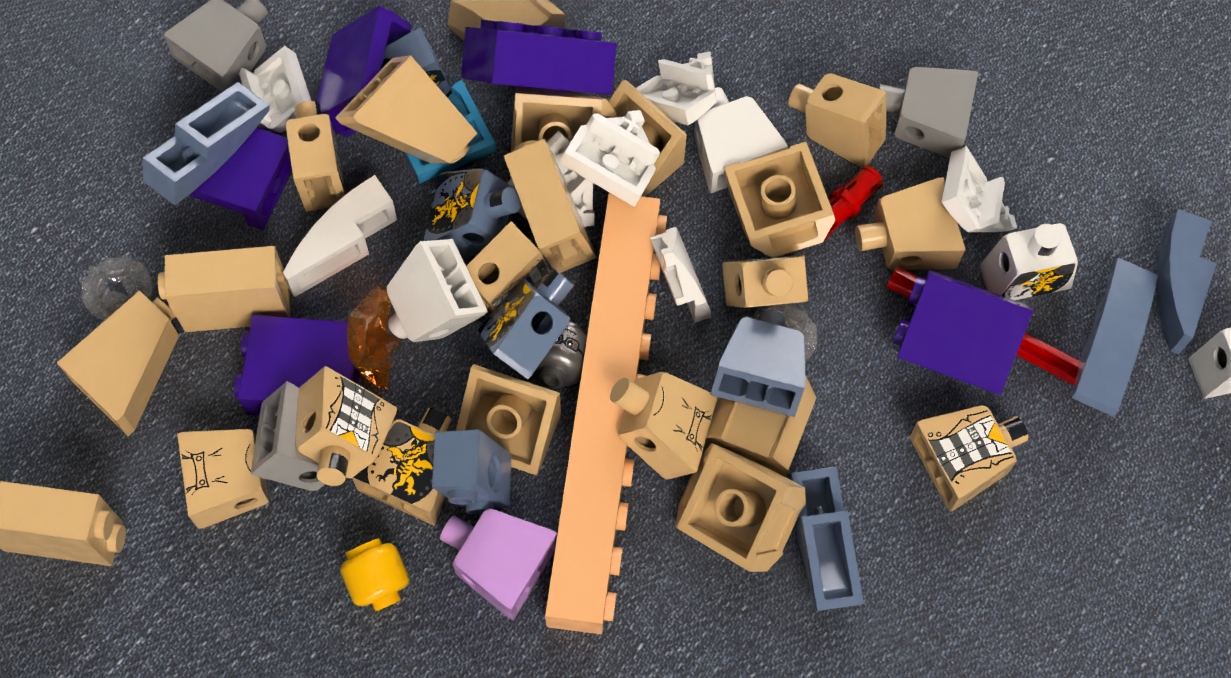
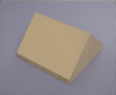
M622 80L609 100L610 105L617 113L616 117H625L628 111L640 110L645 120L642 128L650 145L658 148L660 152L659 157L654 163L656 170L642 194V197H645L684 164L687 134L627 80Z
M473 364L470 369L456 431L480 429L512 454L511 467L537 476L561 417L560 393Z

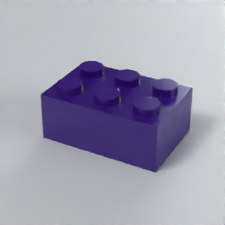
M481 20L480 28L465 27L461 78L491 84L612 95L617 43L601 41L602 32Z

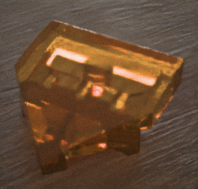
M376 285L348 316L349 360L369 381L378 388L386 389L390 379L391 356L400 346L402 339L394 334L386 333L391 301L387 295V288Z

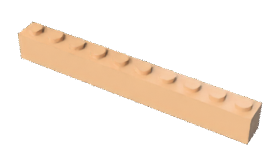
M610 192L608 194L545 614L546 627L602 634L604 620L613 621L617 593L608 592L610 575L619 576L623 548L614 547L616 530L625 531L629 503H623L620 500L622 486L631 487L635 460L626 459L628 446L618 435L624 409L610 400V393L613 386L622 378H628L634 382L636 379L646 376L638 374L640 360L648 361L651 334L643 333L645 319L654 320L657 294L649 293L650 280H659L661 269L658 258L654 254L650 237L665 233L667 216L659 215V198L641 196L634 207Z

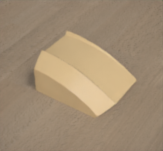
M451 0L448 26L463 41L465 27L480 28L481 20L565 29V14L549 0Z
M515 86L511 152H513L517 145L525 141L545 139L547 142L558 130L571 142L580 126L587 125L592 114L599 113L605 118H614L617 116V113L605 98L566 90Z
M807 142L790 146L787 150L751 161L724 166L725 182L746 237L753 248L774 258L823 243L835 222V217Z
M807 377L805 389L795 417L719 397L715 405L703 451L713 443L786 477L816 401V396Z
M712 443L702 453L697 472L692 473L679 502L675 526L747 571L767 572L783 555V549L802 508L806 505L805 487L748 458Z

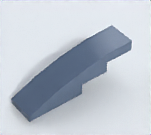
M1121 258L1116 259L1110 269L1105 295L1096 309L1092 332L1083 345L1072 399L1115 417L1119 411L1143 339L1158 278L1157 274Z

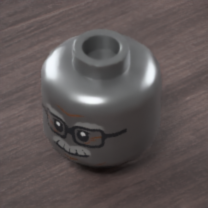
M569 321L566 328L533 373L541 384L548 388L559 389L577 384L581 380L587 341L584 330L579 325Z

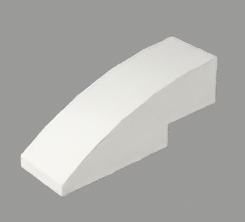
M375 175L352 189L330 207L312 226L294 251L283 271L290 292L294 297L369 255L365 238L397 221L393 200Z

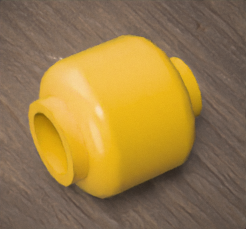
M377 538L345 553L347 560L341 565L340 574L355 605L363 607L372 603L376 612L401 601L398 591L404 589L409 584L410 578L399 551L394 544H382L380 538Z

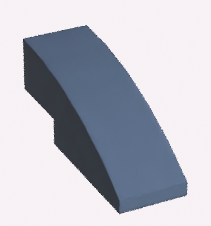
M239 82L235 83L175 124V136L143 157V182L173 205L178 204L210 178L239 149L269 112L270 105Z
M1180 209L1176 210L1164 228L1158 251L1156 273L1158 275L1157 302L1163 331L1170 352L1178 355L1194 337L1217 264L1200 257L1211 221Z
M837 466L789 474L786 478L805 487L806 505L802 508L795 527L816 611L863 605L864 601L848 510L844 511Z

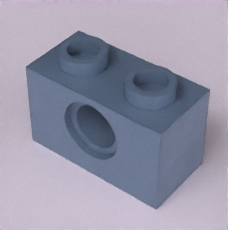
M480 429L435 432L432 488L446 496L450 503L458 504L466 509L465 512L470 515L481 516L487 508H510L512 454Z

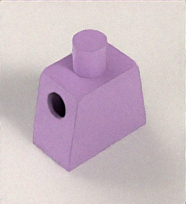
M487 508L475 527L453 515L444 526L440 540L459 550L453 561L455 574L506 617L514 621L555 552L557 533L551 529Z

